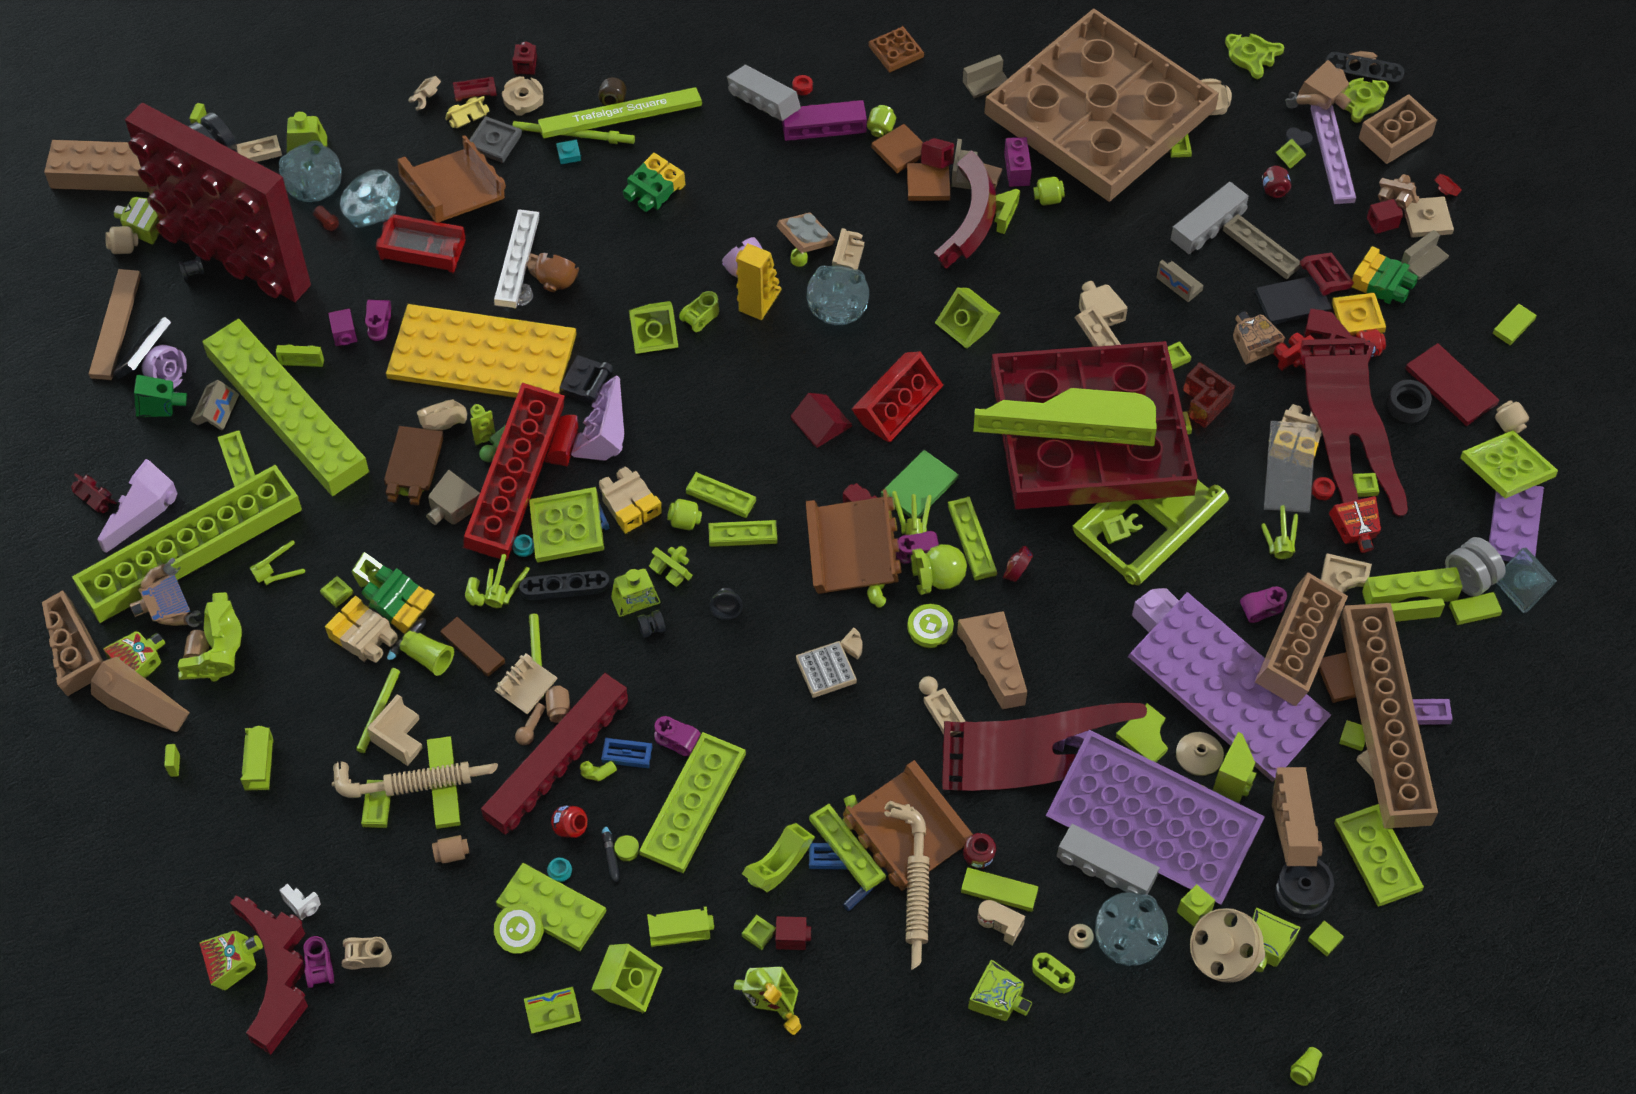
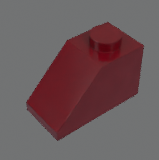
M1310 309L1305 329V338L1311 335L1314 340L1330 339L1333 330L1351 335L1332 312Z

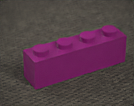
M861 100L801 106V109L784 119L782 125L785 141L866 133L867 118L864 102Z

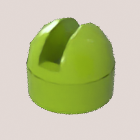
M795 248L791 253V263L795 266H804L808 260L807 252L800 253Z

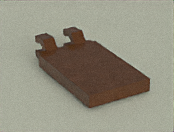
M399 426L384 479L385 485H387L386 495H388V502L397 503L400 488L403 487L410 488L408 493L410 504L419 505L422 490H430L444 438L443 431Z

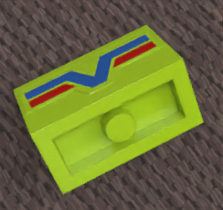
M573 987L524 999L531 1033L581 1021Z

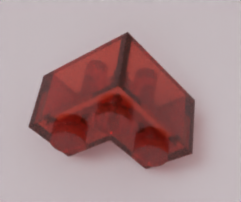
M1199 362L1186 376L1183 391L1194 398L1191 401L1188 416L1206 428L1232 401L1235 385Z

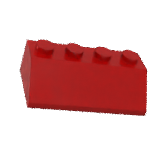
M921 352L904 353L851 410L864 427L885 441L891 442L941 389L943 384Z

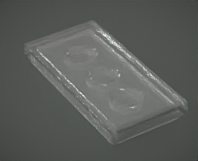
M1270 422L1264 509L1280 510V506L1284 505L1285 511L1310 512L1316 424Z

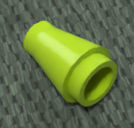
M1309 1047L1306 1053L1291 1066V1078L1303 1086L1313 1082L1322 1053L1314 1047Z

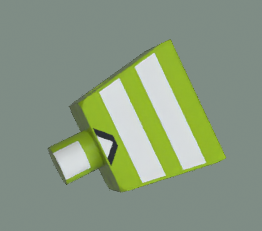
M134 197L129 202L127 208L119 205L116 206L114 217L121 219L122 226L131 227L133 233H137L139 239L154 244L159 235L156 228L159 220L156 212L148 204L147 198Z

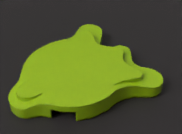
M1229 34L1225 40L1230 59L1239 67L1249 70L1255 79L1263 76L1264 70L1262 65L1273 66L1274 57L1284 52L1283 44L1268 42L1255 34H1250L1249 37Z
M1358 78L1349 82V86L1344 94L1351 99V102L1345 110L1351 113L1352 121L1359 123L1365 115L1374 113L1382 107L1384 96L1389 88L1387 82L1373 80L1370 83L1363 81L1364 78Z

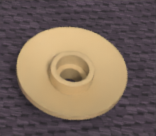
M1194 732L1184 736L1179 741L1176 749V758L1180 766L1188 773L1206 776L1220 768L1224 752L1221 744L1213 736L1202 732ZM1197 748H1201L1205 750V752H1199Z

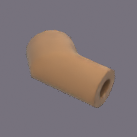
M1359 51L1350 54L1376 59L1377 57L1373 52ZM1351 60L1349 64L1357 63L1359 61Z

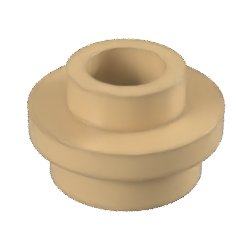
M1077 924L1069 931V941L1076 948H1087L1093 941V932L1088 926ZM1084 933L1086 937L1079 938L1077 934Z

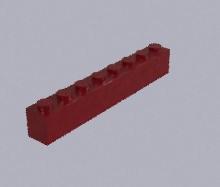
M604 673L481 808L483 819L505 835L510 829H515L520 823L521 817L534 808L536 800L550 790L554 780L564 775L567 766L572 760H577L582 754L583 748L596 739L599 730L603 726L609 725L617 710H622L628 702L627 688Z

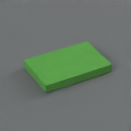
M923 450L885 489L889 497H893V491L897 492L902 512L912 518L911 496L915 494L917 518H919L924 513L927 496H932V505L958 479L959 474Z

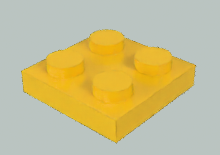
M1375 293L1333 298L1332 306L1336 318L1349 331L1351 336H1356L1358 331L1367 329H1378L1380 333L1385 332L1386 325Z

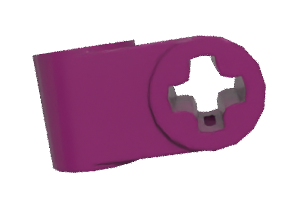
M367 300L365 323L368 327V337L371 340L380 341L387 335L388 323L391 317L390 300Z
M927 531L901 536L898 540L899 552H896V558L903 564L911 563V555H913L912 550L921 548L926 554L932 547L939 545L936 533Z
M1271 587L1245 595L1241 598L1240 604L1248 621L1255 623L1282 613L1287 594L1281 587Z
M663 716L658 718L655 722V741L659 745L674 750L680 755H691L701 736L699 730L693 726L676 721L671 717Z
M310 937L304 944L305 974L308 988L313 987L314 984L324 982L333 984L334 974L329 949L321 937ZM315 948H323L319 954H311Z

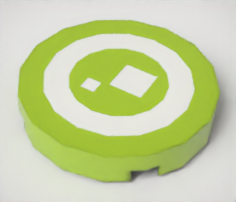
M926 604L913 610L908 619L907 629L915 643L923 647L933 648L937 647V645L945 644L950 639L954 623L952 616L945 608L935 604Z
M512 904L504 908L498 914L494 923V935L497 943L504 950L515 954L533 950L540 943L544 933L540 914L533 907L525 904Z

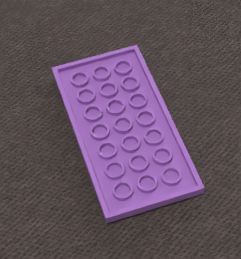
M1188 592L1128 656L1229 745H1232L1238 732L1242 733L1254 758L1255 767L1272 782L1276 777V768L1286 767L1331 716L1307 694L1294 706L1255 683L1265 658Z
M1091 730L1088 731L1046 814L1047 817L1069 828L1071 824H1074L1160 867L1159 874L1189 889H1192L1197 884L1220 905H1222L1265 818Z

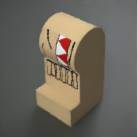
M992 900L982 902L978 909L977 918L980 925L986 928L992 927L1005 934L1004 941L1013 945L1024 925L1025 916Z

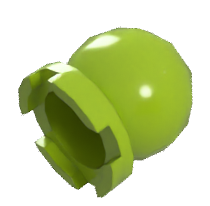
M939 544L932 547L926 554L921 548L912 550L911 566L913 576L918 575L920 585L916 586L919 594L930 593L932 586L938 589H951L959 585L965 577L967 563L964 554L958 548Z

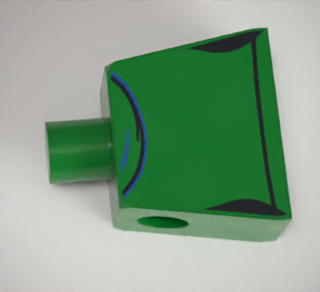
M137 375L134 391L136 417H169L172 415L173 405L186 406L187 393L174 392V385L171 380Z

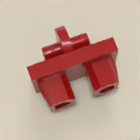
M1297 332L1289 339L1288 343L1292 346L1291 348H1288L1284 343H1280L1275 347L1273 354L1279 360L1278 367L1282 371L1291 364L1294 367L1301 366L1305 369V364H1302L1301 342L1302 340H1314L1311 335L1305 338ZM1310 347V349H1309V354H1310V356H1313V354H1312V352H1311V347Z

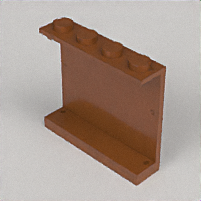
M462 136L463 150L413 167L406 157L397 159L399 176L436 223L505 198L504 189L506 185L503 178L496 174L494 167L487 163L485 156L478 152L475 144L470 142L466 136Z
M886 489L883 490L884 497L818 507L815 500L806 501L813 586L818 594L899 582L898 573H902L900 560H896V552H899L898 539H894L893 533L897 531L895 517L892 518L891 511L895 510L893 497H889Z
M915 760L906 766L904 772L852 808L847 806L843 813L846 825L856 831L862 846L866 849L869 848L873 853L874 861L880 868L884 867L886 869L890 882L895 887L898 886L901 891L905 890L908 884L907 862L908 857L914 855V836L912 835L911 825L905 823V820L885 815V811L891 812L885 810L887 802L893 801L905 806L909 804L910 807H914L922 815L926 824L923 856L929 858V872L965 846L966 840L973 835Z

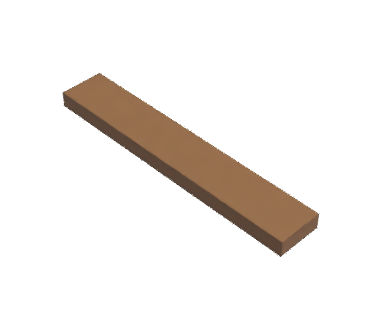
M118 270L90 367V378L112 380L113 378L112 374L117 364L141 278L140 271Z

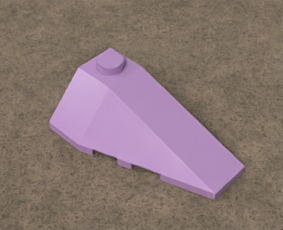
M617 375L601 386L597 394L598 398L592 404V407L595 409L585 418L583 423L586 427L583 433H578L575 438L571 453L573 457L607 460L621 452L623 448L624 426L620 378Z
M147 459L129 481L132 486L126 496L122 495L118 501L120 502L118 512L110 516L98 537L102 551L106 553L164 512L169 504H172L176 499L177 491L173 481Z

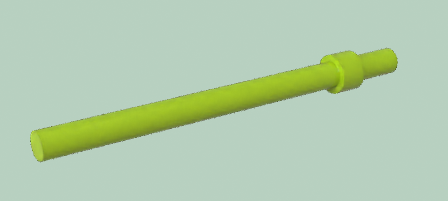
M513 122V126L522 129V131L541 133L538 124ZM582 130L562 134L564 136L606 140L613 144H618V142L634 144L635 142L634 135L619 134L618 131Z

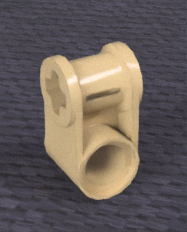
M381 937L347 938L343 940L345 959L342 960V966L346 969L383 967L391 961V951L386 941ZM384 949L381 954L373 955L376 950Z

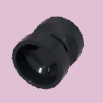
M660 610L653 611L651 615L646 616L643 614L637 616L638 626L643 638L650 637L655 632H666Z

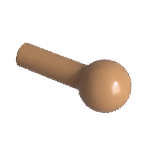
M537 703L525 727H521L516 731L515 738L519 744L528 745L534 740L533 730L546 708L544 705Z

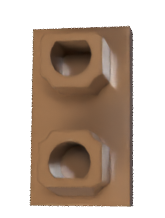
M1403 174L1399 179H1394V181L1382 178L1379 182L1381 187L1378 195L1380 202L1395 198L1396 204L1406 209L1411 202L1417 204L1420 199L1416 195L1415 184L1410 182L1409 175Z

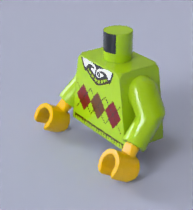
M783 967L750 968L747 970L745 980L735 981L734 992L736 995H745L755 1008L778 1011L784 1020L788 1019L784 1027L792 1035H795L802 1026L799 1018L793 1015L798 989Z

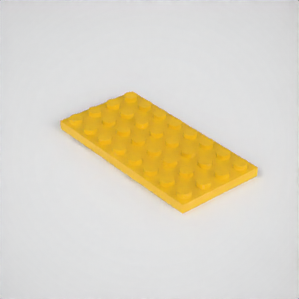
M408 304L386 376L387 379L509 397H517L522 382L560 394V386L566 374L576 337V328Z

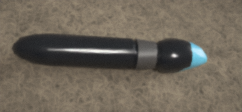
M426 619L418 620L407 632L414 631L419 633L425 626ZM404 635L390 649L387 656L388 660L394 659L401 653L400 643Z
M604 827L602 830V841L604 842L611 879L617 882L619 870L613 845V836L609 829Z

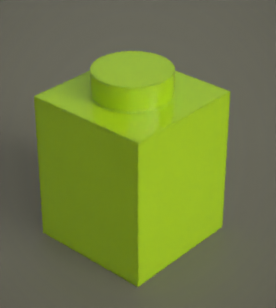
M1196 884L1181 899L1177 913L1195 927L1203 916L1212 911L1215 899Z

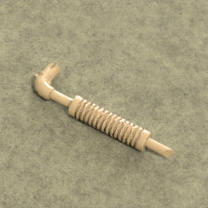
M341 762V769H339V763L333 766L334 782H332V786H335L339 794L348 798L361 797V794L385 791L386 796H393L394 793L399 795V792L404 794V791L409 793V790L412 793L414 790L418 792V789L423 791V788L428 790V787L430 789H433V787L437 789L438 786L442 788V785L447 787V784L452 786L453 783L454 786L457 783L461 785V782L468 784L471 783V777L493 773L497 769L498 764L469 767L468 762H462L461 765L456 763V766L451 764V767L446 765V768L443 765L441 768L437 766V769L432 767V770L427 768V771L424 768L422 771L418 769L417 772L413 770V773L408 771V774L403 772L402 775L401 772L398 775L393 773V776L387 774L384 775V781L360 785L359 783H351V779L348 776L349 766L347 763Z
M889 801L885 806V810L891 812L885 811V815L905 820V823L911 825L912 835L914 836V855L909 856L907 862L906 942L912 944L911 969H914L921 963L922 944L928 943L929 858L923 856L926 824L922 815L914 807H910L909 804L905 806Z

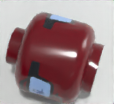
M1272 166L1264 172L1262 182L1264 191L1268 196L1280 198L1290 191L1291 181L1286 169Z
M973 834L966 840L963 850L964 859L971 867L977 869L985 868L993 862L996 844L987 834Z

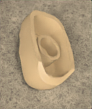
M453 399L431 405L417 412L423 429L447 430L455 424H464L467 420L466 408Z

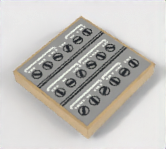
M840 641L796 655V661L813 698L857 682Z

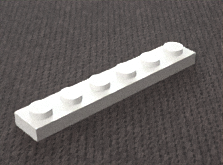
M518 210L494 299V303L497 306L513 308L517 306L539 221V212Z

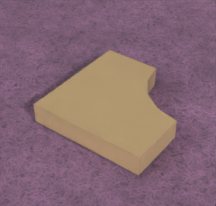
M1326 554L1321 580L1340 592L1345 593L1350 588L1364 587L1370 575L1372 564Z

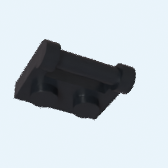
M577 355L560 386V393L593 404L598 398L597 394L606 377L611 375L613 366L607 362L599 363ZM594 373H599L590 390L585 391Z

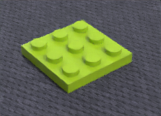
M1513 430L1462 451L1461 459L1505 499L1556 477L1558 472L1553 465Z
M596 487L529 500L537 563L604 550Z

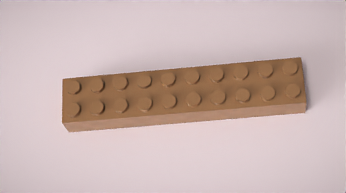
M1391 603L1345 606L1340 623L1384 829L1432 826L1438 810Z

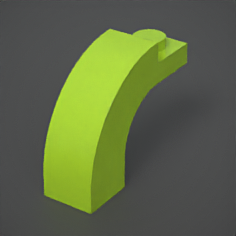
M797 823L786 826L771 851L760 861L746 866L742 875L748 878V882L751 885L762 888L766 892L772 890L799 863L815 837Z

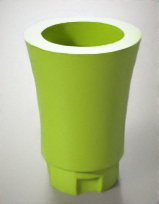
M414 631L407 632L400 643L402 651L424 665L436 676L445 672L454 656L452 646L439 643Z

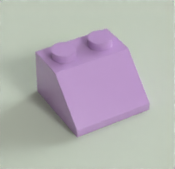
M1167 588L1152 589L1135 601L1132 616L1150 632L1179 600Z

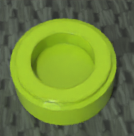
M628 835L620 837L615 843L616 856L623 861L635 859L639 854L638 841Z

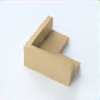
M396 695L367 728L371 742L407 766L423 749L421 743L407 735L409 730L419 720V715L403 704L401 696Z

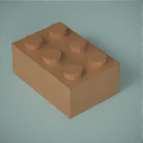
M1407 95L1364 121L1359 139L1388 164L1433 135L1437 119L1414 98Z

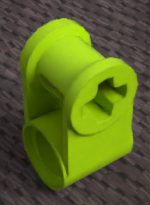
M712 291L703 292L692 303L682 309L679 315L680 320L686 321L691 325L694 332H699L719 314L718 296Z

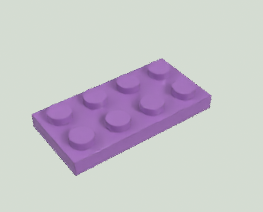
M1533 486L1506 499L1496 491L1489 543L1498 551L1502 560L1533 566L1544 487Z

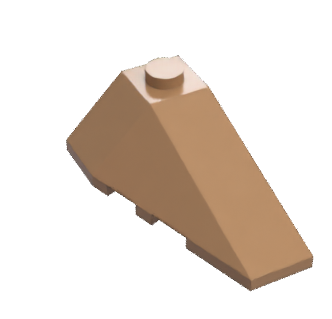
M118 657L103 661L91 679V695L108 708L174 732L180 729L190 713Z

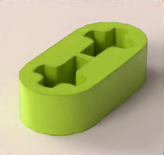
M1039 953L1034 957L1032 970L1038 978L1060 993H1067L1072 990L1075 976L1069 968L1048 953ZM1048 962L1047 968H1039L1040 963ZM1059 977H1068L1067 983H1059Z

